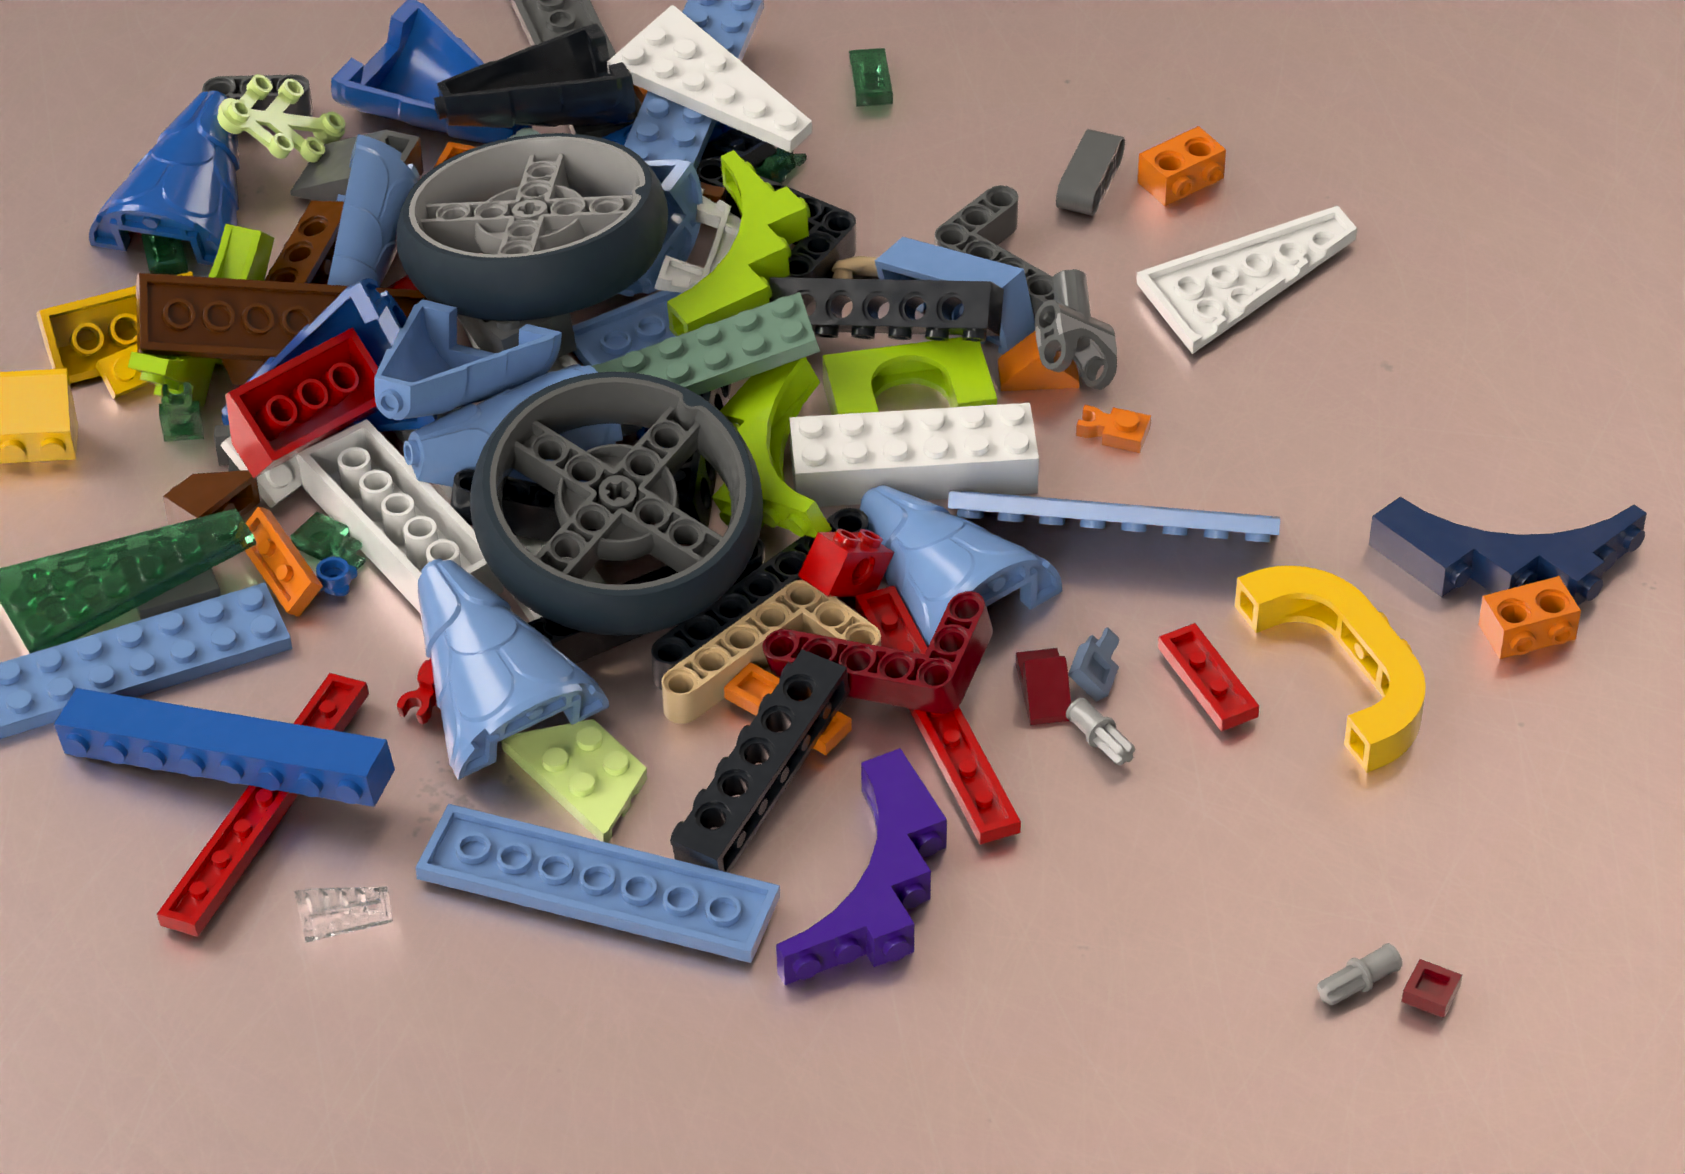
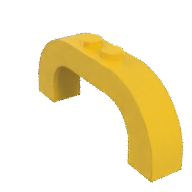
M1275 566L1237 577L1235 607L1255 633L1287 622H1306L1317 625L1335 637L1383 697L1375 705L1347 716L1344 745L1365 772L1368 773L1381 768L1404 754L1413 744L1420 730L1426 683L1423 670L1414 656L1409 643L1405 639H1401L1391 628L1385 614L1378 612L1368 598L1354 585L1332 573L1316 568Z

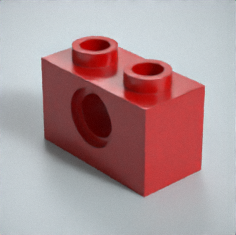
M837 529L836 532H818L798 577L828 597L857 596L878 589L895 552L882 545L883 539L869 530L860 529L859 532H849Z

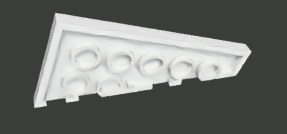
M673 4L607 61L608 74H610L608 65L623 62L632 75L634 85L790 153L812 133V121Z
M1335 206L1137 272L1136 284L1193 354L1356 240L1357 227L1339 206Z

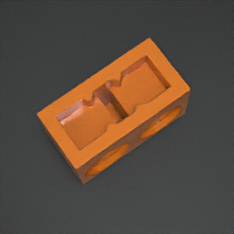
M1197 126L1139 153L1137 183L1161 204L1167 206L1224 179L1226 149L1202 128Z
M1558 576L1482 596L1478 625L1498 658L1503 659L1575 640L1581 609Z

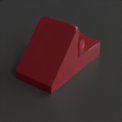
M1058 648L1016 652L1015 664L1030 726L1069 721L1066 717V712L1071 704L1066 657L1059 656Z

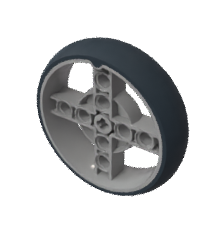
M567 133L513 137L467 150L442 162L425 174L410 190L401 207L397 224V250L402 266L414 286L432 302L457 307V314L496 321L548 318L598 304L624 291L639 280L653 265L663 246L668 225L667 200L661 183L651 167L638 154L619 143L594 136Z

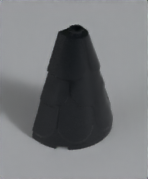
M596 23L580 27L538 45H532L499 60L487 62L437 83L439 97H435L433 100L438 119H445L448 126L512 128L514 125L557 127L558 125L616 126L634 121L632 112H635L634 86L632 75L623 62L608 65L610 74H608L607 61L610 58L606 36Z

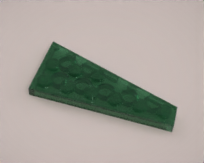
M235 508L0 568V605L30 654L73 641L255 546L257 543L249 527Z

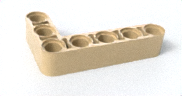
M796 580L789 583L663 675L662 698L664 715L674 723H690L725 699L724 686L750 662L762 669H766L769 665L762 646L765 638L773 631L790 629L881 646L880 630L836 597H828L806 581Z

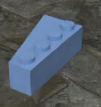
M906 237L900 238L875 260L879 279L991 281L1004 289L1000 336H986V341L988 340L999 346L998 353L1002 355L1035 331L1031 300L1025 272L1022 268ZM926 303L919 305L916 310L921 313L926 310ZM959 304L954 308L952 320H957L961 317L964 311L963 304Z

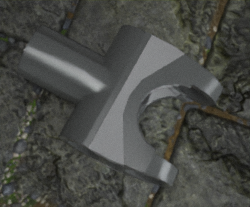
M1077 269L1060 271L1052 277L1054 300L1045 301L1039 307L1035 316L1036 342L1040 360L1045 368L1058 373L1067 369L1072 360H1074L1087 386L1097 390L1104 389L1113 380L1117 369V346L1114 329L1111 325L1091 317L1086 274ZM1061 351V356L1054 363L1056 352ZM1104 365L1101 376L1096 380L1098 370Z

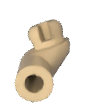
M855 256L836 261L831 270L834 272L833 279H853V275L878 277L875 260L878 257Z

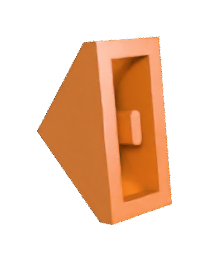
M1035 331L998 358L1001 391L1079 388L1078 368L1074 360H1072L1067 369L1059 373L1051 371L1042 365ZM1061 351L1056 352L1054 363L1061 356Z

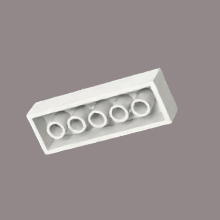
M1030 403L790 417V453L794 491L816 501L818 507L861 504V499L868 490L881 485L889 486L923 500L948 499L949 492L953 490L1008 495L1038 493L1039 455Z
M367 419L298 453L303 489L419 613L418 579L422 574L421 570L423 567L435 559H443V561L452 560L497 595L504 592L502 583L491 571L482 555L474 529L429 483L417 480L412 466L406 463L405 458Z

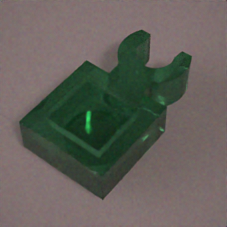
M184 382V391L180 394L171 393L168 384L162 385L159 418L164 442L204 439V425L199 400L192 401V387L190 383Z

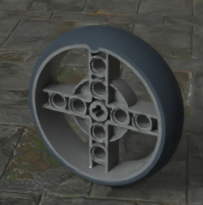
M614 371L584 374L562 380L532 394L511 410L492 432L481 451L471 485L470 509L477 543L485 561L502 585L519 602L540 616L564 627L599 635L624 636L656 632L673 627L695 617L718 601L734 585L752 557L763 520V497L757 466L747 444L734 425L714 405L698 394L668 380L651 375ZM596 424H630L650 428L634 446L608 444L594 447L587 451L559 435L569 430ZM695 451L702 455L718 472L729 492L731 518L728 529L723 537L679 510V494L673 476ZM513 469L555 494V511L561 528L536 556L516 538L504 517L502 508L503 488ZM652 522L655 523V525H649L646 523ZM588 529H596L598 531H588ZM679 544H689L691 546H682ZM647 554L652 555L678 572L666 578L640 584L615 585L582 580L600 559L626 561ZM563 557H571V558H573V559L567 560V559H562V558H563Z

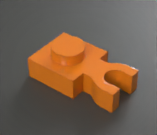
M1084 405L1082 420L1079 419L1076 424V436L1084 438L1102 437V445L1140 453L1151 427V415L1115 407L1108 414L1102 412L1097 407Z

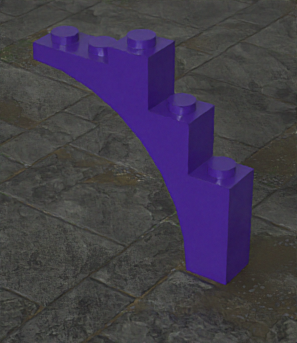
M901 748L861 762V791L873 814L877 831V840L869 865L854 890L833 912L809 929L776 944L777 973L784 985L798 980L809 979L819 972L840 964L851 963L864 955H867L873 967L889 961H898L914 952V922L906 909L915 908L931 899V870L922 857L934 855L938 851L947 848V819Z

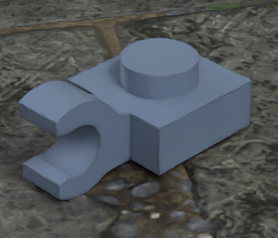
M1108 627L1104 629L1099 640L1094 635H1091L1085 643L1079 645L1068 676L1096 702L1109 695L1119 666L1111 659L1114 650L1119 644V637Z

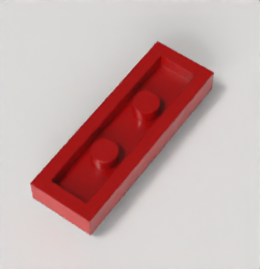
M1196 623L1158 637V649L1221 732L1259 717V704Z

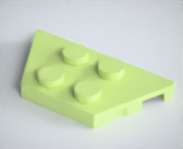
M594 719L580 721L574 725L569 723L520 732L501 740L502 750L590 833L602 842L608 843L613 836L612 828L620 816L624 817L631 807L632 797L640 792L647 780V767Z

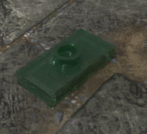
M885 48L849 51V65L856 107L893 104V92Z
M140 233L149 274L179 275L189 272L181 239Z

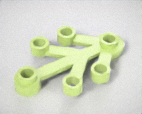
M260 74L253 76L246 86L247 91L239 100L227 98L222 101L218 108V122L224 130L232 134H241L243 131H247L266 146L273 156L279 159H285L292 149L295 148L305 160L315 163L325 153L324 144L339 141L345 133V120L336 112L324 113L319 118L283 113L290 104L297 103L304 93L302 85L294 79H286L278 89L279 95L265 111L251 109L257 100H264L273 88L270 80ZM262 126H267L276 134L273 136ZM294 130L313 132L315 137L304 139Z

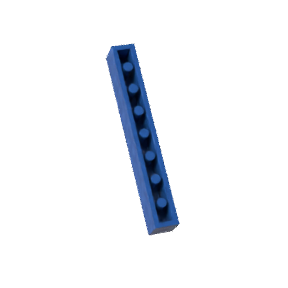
M80 688L75 689L54 723L64 754L104 760L114 764L139 766L155 771L174 772L191 777L209 778L231 784L251 785L271 791L278 790L302 794L307 797L337 800L348 804L375 807L395 771L387 739Z

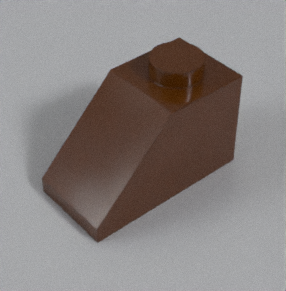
M249 470L192 474L180 484L171 488L163 496L168 525L184 536L198 534L204 546L260 503L257 477L253 478Z

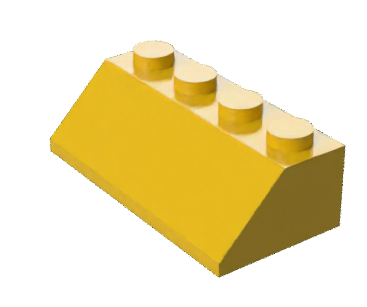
M191 271V272H187V273H183V274H179V275H181V276H193V273H192V271ZM136 286L42 309L36 314L53 369L67 368L70 384L101 376L96 367L98 360L137 344Z
M68 369L0 372V464L75 460L79 425Z

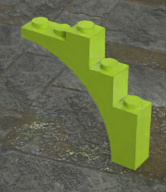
M734 150L721 156L723 185L736 201L742 216L739 232L727 255L710 274L692 288L667 301L669 327L675 337L696 330L703 325L732 317L742 311L768 304L769 298L772 297L769 285L770 277L785 278L790 275L789 258L791 257V249L789 245L809 236L808 219L810 218V210L806 201L802 197L798 198L787 186L775 191L770 183H765L756 174L752 164L748 161L745 162Z
M225 224L218 253L209 277L264 281L275 238L262 231ZM131 352L128 368L141 372L140 380L155 383L154 395L167 399L165 406L189 412L190 405L204 408L215 365L223 366L222 359L162 356Z
M806 357L751 376L720 412L738 430L756 463L763 497L761 528L764 524L773 528L779 526L790 530L797 536L803 537L806 535L815 538L818 532H830L832 528L816 501L790 488L785 483L783 473L784 449L790 433V417L798 416L804 403L821 383ZM724 483L712 498L721 511L719 513L721 520L729 526L731 499Z

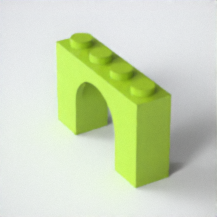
M962 337L949 338L948 341L933 340L823 355V386L831 415L879 412L875 400L877 396L891 387L902 384H919L931 387L947 399L950 407L997 405V395L980 342L966 341Z

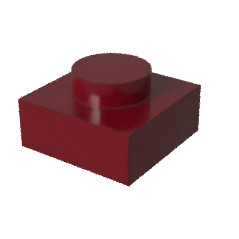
M1419 959L1403 990L1401 1002L1444 1018L1461 986L1462 974Z

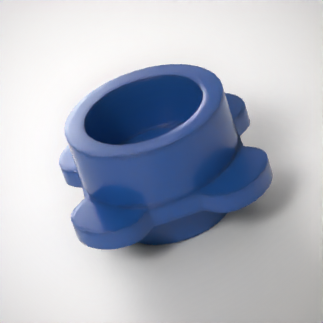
M340 557L325 558L316 567L317 578L323 585L319 592L325 591L338 597L349 593L351 580L358 576L356 567L349 565L346 560Z

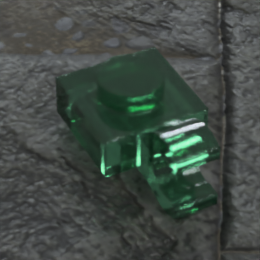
M777 147V152L766 158L765 163L755 169V172L762 177L782 184L786 180V176L796 166H801L805 163L807 159L806 153L794 154L793 151L790 153Z
M319 512L314 513L290 535L291 541L298 550L320 561L333 555L334 557L346 560L349 565L356 567L357 570L366 562L365 558L356 554L363 546L359 540L350 537L348 526Z

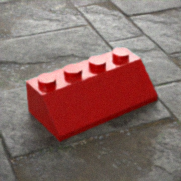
M353 327L225 395L232 445L253 478L297 456L299 452L345 430L379 410L375 402L374 377L378 366Z

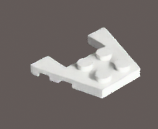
M702 195L703 204H697L696 221L718 229L705 268L666 255L654 287L655 289L683 293L695 286L716 268L729 252L739 232L741 219L730 213V205L722 200L714 203Z

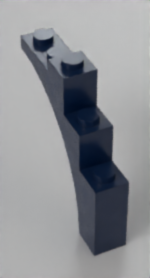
M1399 497L1372 516L1369 546L1440 597H1443L1456 587H1462L1470 578L1489 592L1495 593L1559 576L1579 606L1586 600H1593L1600 593L1603 587V572L1608 571L1616 560L1625 553L1635 551L1642 544L1645 538L1643 530L1647 513L1636 505H1632L1609 519L1584 528L1550 534L1519 535L1484 531L1456 524L1428 513L1404 498Z

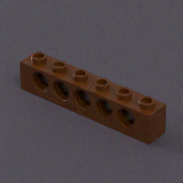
M311 200L264 281L327 285L344 201ZM222 359V364L226 368L233 385L245 384L266 362Z

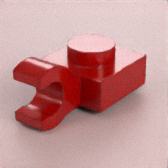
M431 659L425 660L418 671L417 681L419 688L406 692L397 702L399 715L404 718L411 708L420 707L416 716L418 722L422 725L431 718L433 707H437Z

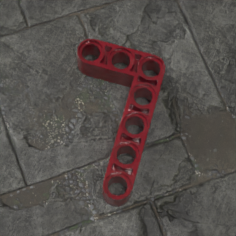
M965 591L958 593L948 603L925 654L790 629H779L770 633L765 638L762 648L772 674L780 678L785 665L789 662L793 663L803 649L847 667L850 689L847 697L935 714H946L957 709L962 703L992 637L993 627L983 597L976 592Z

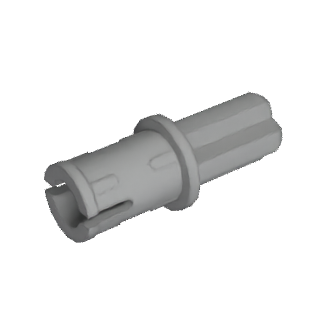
M1079 698L1070 704L1066 717L1086 735V741L1090 746L1099 747L1117 765H1122L1126 761L1130 762L1134 758L1132 755L1135 751L1134 745L1116 729V723L1112 718L1102 716L1085 698Z
M1386 943L1360 960L1357 958L1350 959L1345 968L1318 983L1317 989L1321 1000L1324 1003L1335 1005L1360 990L1362 992L1370 991L1373 983L1401 969L1403 963L1399 952L1393 945Z

